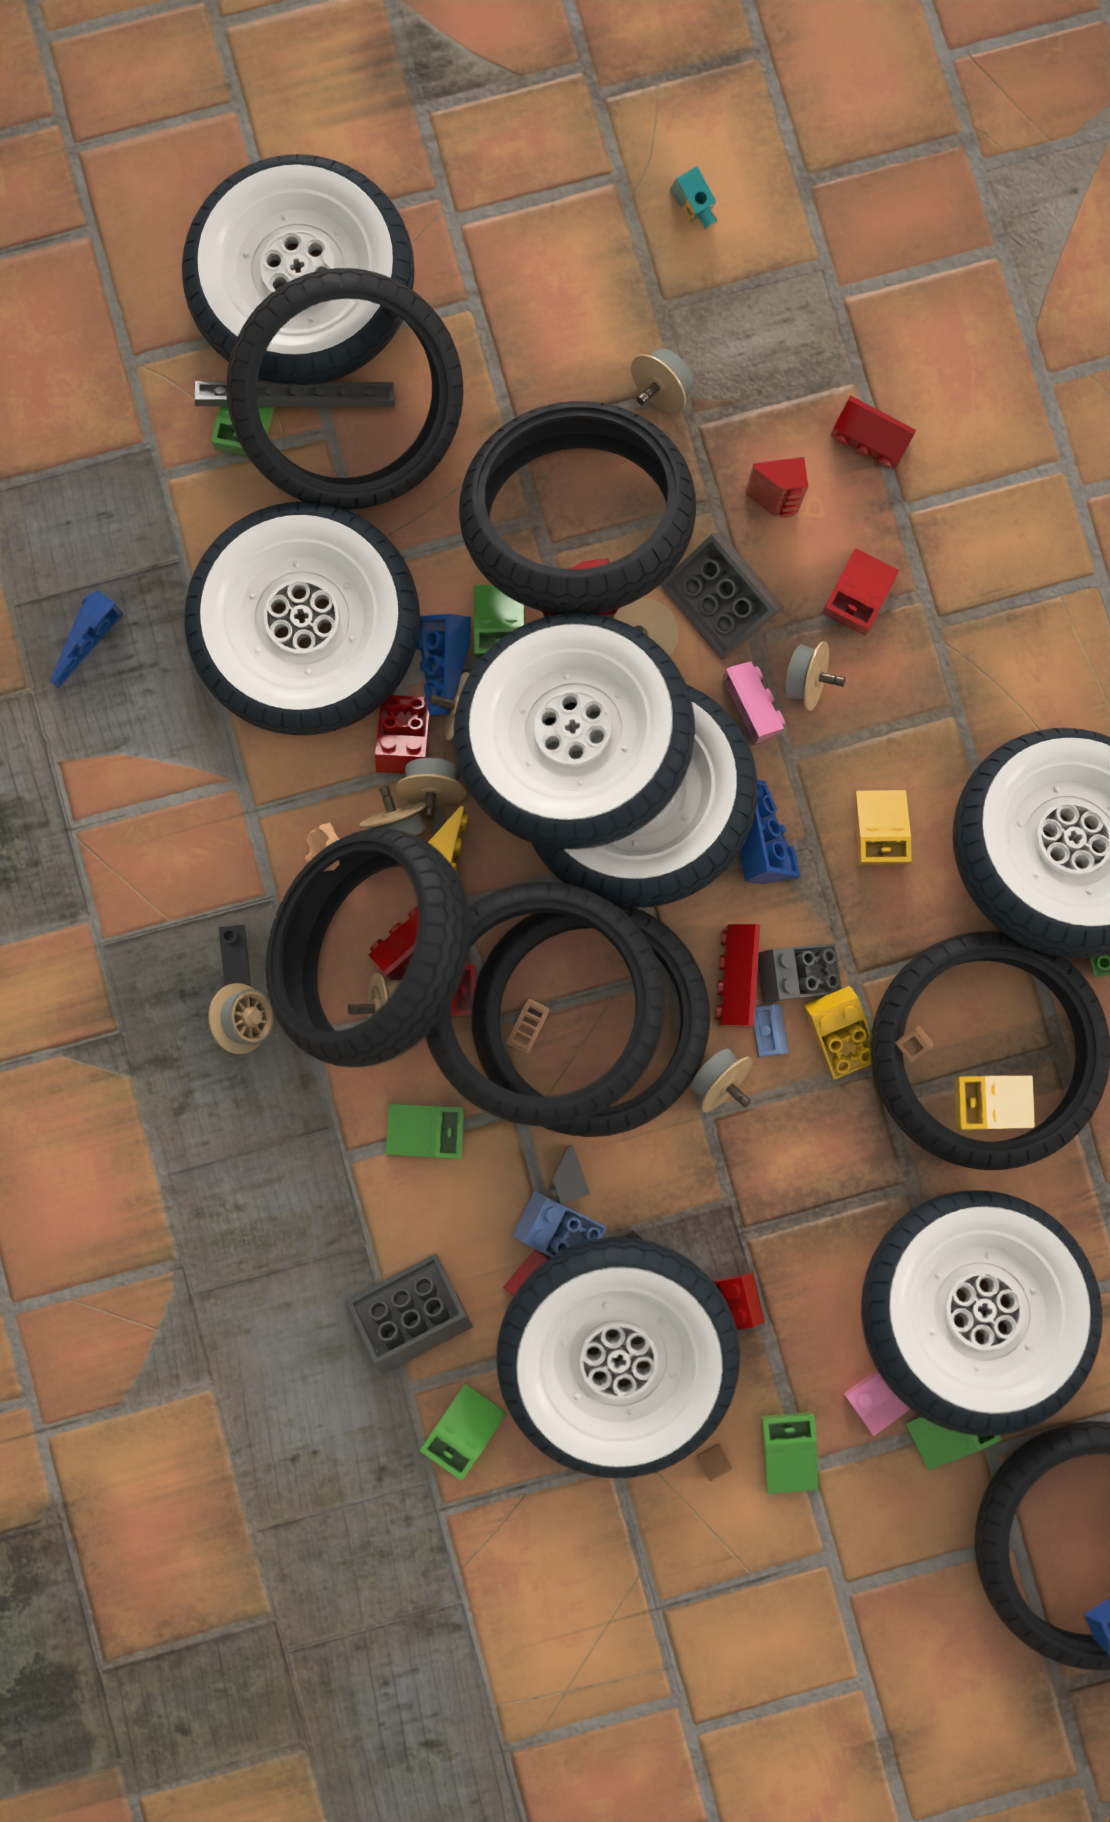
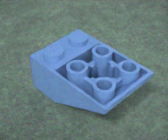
M534 1191L512 1236L522 1243L552 1257L574 1245L602 1238L607 1227Z

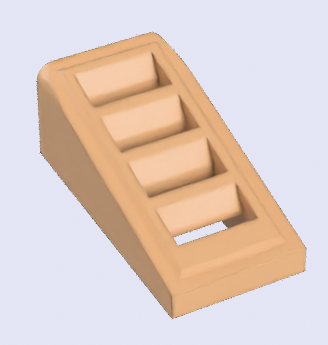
M528 998L506 1044L529 1055L551 1009ZM529 1008L542 1013L541 1018L529 1013ZM527 1017L537 1022V1026L534 1027L524 1022V1018ZM520 1026L533 1031V1035L530 1036L520 1031ZM518 1035L528 1040V1045L515 1040V1036Z

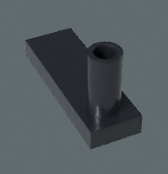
M245 925L219 927L224 985L242 983L251 987Z

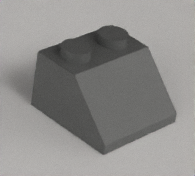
M573 1145L567 1147L553 1177L554 1184L549 1186L554 1201L560 1199L561 1204L590 1194Z

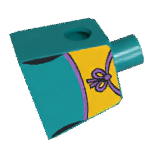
M698 166L676 178L670 191L688 219L692 222L699 218L705 229L715 224L717 219L711 209L715 205L716 200Z

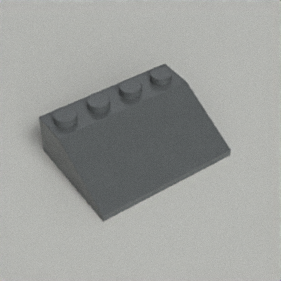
M721 532L711 534L660 584L722 659L784 608Z
M437 1254L346 1301L373 1363L382 1375L473 1327Z

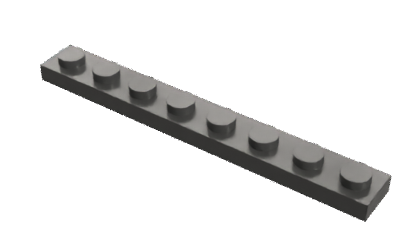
M194 381L195 406H228L227 381ZM257 381L258 407H394L395 402L393 382H325L310 385H293L271 381Z

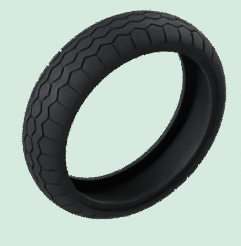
M332 268L311 272L287 282L267 296L254 309L237 336L229 360L226 384L229 415L235 434L247 457L260 473L276 487L294 498L304 502L328 505L344 510L368 508L389 502L412 490L428 477L440 463L453 441L461 417L464 394L463 374L456 346L448 329L434 309L421 296L399 281L380 273L356 268ZM338 299H359L373 302L390 309L402 318L413 330L425 351L432 381L431 402L426 421L419 435L407 451L394 462L378 471L349 478L319 475L301 468L285 457L273 445L265 432L257 403L259 369L264 354L274 336L290 319L300 312L319 303Z
M568 401L545 405L519 415L503 425L486 440L474 456L464 477L459 500V520L466 548L480 572L492 585L511 599L527 607L552 614H599L619 609L644 597L659 586L682 559L693 534L696 518V493L693 479L685 459L672 440L652 422L632 411L593 401ZM575 448L597 449L622 456L642 468L655 481L662 492L666 502L665 512L655 531L640 547L609 564L586 569H561L536 563L509 547L500 538L489 518L493 502L503 484L522 466L545 454Z
M369 829L355 832L333 842L314 856L300 871L283 898L284 901L281 902L277 910L276 919L273 921L267 945L265 963L266 985L275 1017L285 1034L297 1047L313 1058L331 1065L355 1068L367 1067L392 1060L411 1049L435 1027L442 1018L443 1013L450 1006L453 1000L452 996H455L459 988L460 977H463L469 954L471 936L470 911L464 887L455 869L438 849L424 839L400 830ZM339 860L340 864L335 870L324 871ZM402 866L412 881L418 903V932L412 958L400 984L378 1011L353 1027L336 1031L323 1012L318 994L317 968L324 936L342 902L360 883L382 870Z
M528 882L517 884L488 894L470 905L471 936L469 949L493 927L506 920L526 914L554 913L580 920L599 931L615 946L628 967L635 991V1019L624 1051L616 1063L603 1076L584 1088L559 1096L535 1097L506 1090L494 1084L477 1071L467 1059L458 1043L452 1024L450 1004L439 1022L425 1036L433 1059L444 1077L465 1099L476 1107L500 1119L523 1125L555 1126L572 1123L593 1116L617 1102L636 1084L650 1064L661 1037L665 1016V992L660 967L649 942L641 930L622 910L610 901L586 889L563 883Z
M617 906L641 930L656 958L662 963L675 986L679 1000L681 1022L674 1054L661 1076L648 1089L635 1098L607 1107L603 1111L580 1121L555 1126H542L546 1129L572 1136L601 1137L627 1132L642 1126L665 1112L679 1099L692 1082L703 1060L710 1029L709 998L704 978L694 957L683 941L663 922L639 908ZM530 914L513 926L499 940L487 957L474 990L471 1024L477 1056L487 1078L494 1084L518 1094L546 1097L532 1088L521 1077L506 1053L500 1030V1008L503 993L512 972L533 948L557 934L571 930L593 928L590 925L560 914Z
M980 931L953 936L928 947L915 956L900 970L885 991L876 1011L871 1032L870 1054L875 1084L883 1104L895 1123L911 1140L927 1152L944 1161L971 1169L1007 1170L1040 1161L1063 1148L1079 1134L1094 1114L1103 1096L1109 1075L1110 1035L1108 1025L1098 997L1085 977L1066 958L1031 949L1013 940L1003 932ZM967 962H1000L1015 966L1035 976L1060 1001L1067 1013L1074 1033L1075 1066L1071 1083L1063 1100L1055 1111L1036 1128L1018 1137L1004 1141L986 1142L971 1139L955 1133L938 1122L923 1107L913 1092L906 1074L903 1053L895 1044L897 1040L904 1036L908 1016L922 991L944 971Z
M1085 1421L1069 1423L1040 1433L1022 1444L1003 1462L992 1477L983 1495L976 1521L975 1556L977 1569L984 1591L993 1609L1008 1629L1024 1644L1039 1654L1067 1666L1087 1670H1110V1657L1094 1639L1092 1634L1074 1633L1060 1629L1042 1620L1032 1612L1015 1583L1009 1557V1541L1013 1519L1023 1497L1031 1486L1050 1469L1067 1460L1091 1454H1110V1422Z

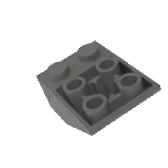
M836 944L780 948L758 952V969L763 1003L825 996L842 989Z

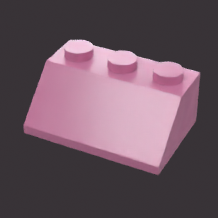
M750 661L727 668L722 679L754 744L756 745L781 733L784 729L783 724H785L781 712L779 710L775 711L772 702H774L773 695L769 688H764L761 682L763 675L759 667H754Z
M877 1369L843 1394L873 1436L910 1410L887 1386Z

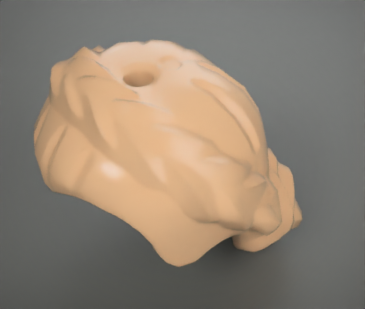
M330 822L319 825L318 828L312 830L307 835L306 843L309 845V854L305 856L307 863L321 850L339 840ZM339 860L324 871L335 870L340 864Z

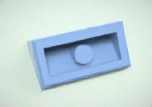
M779 1003L755 1007L754 1030L759 1057L789 1053L782 1005Z

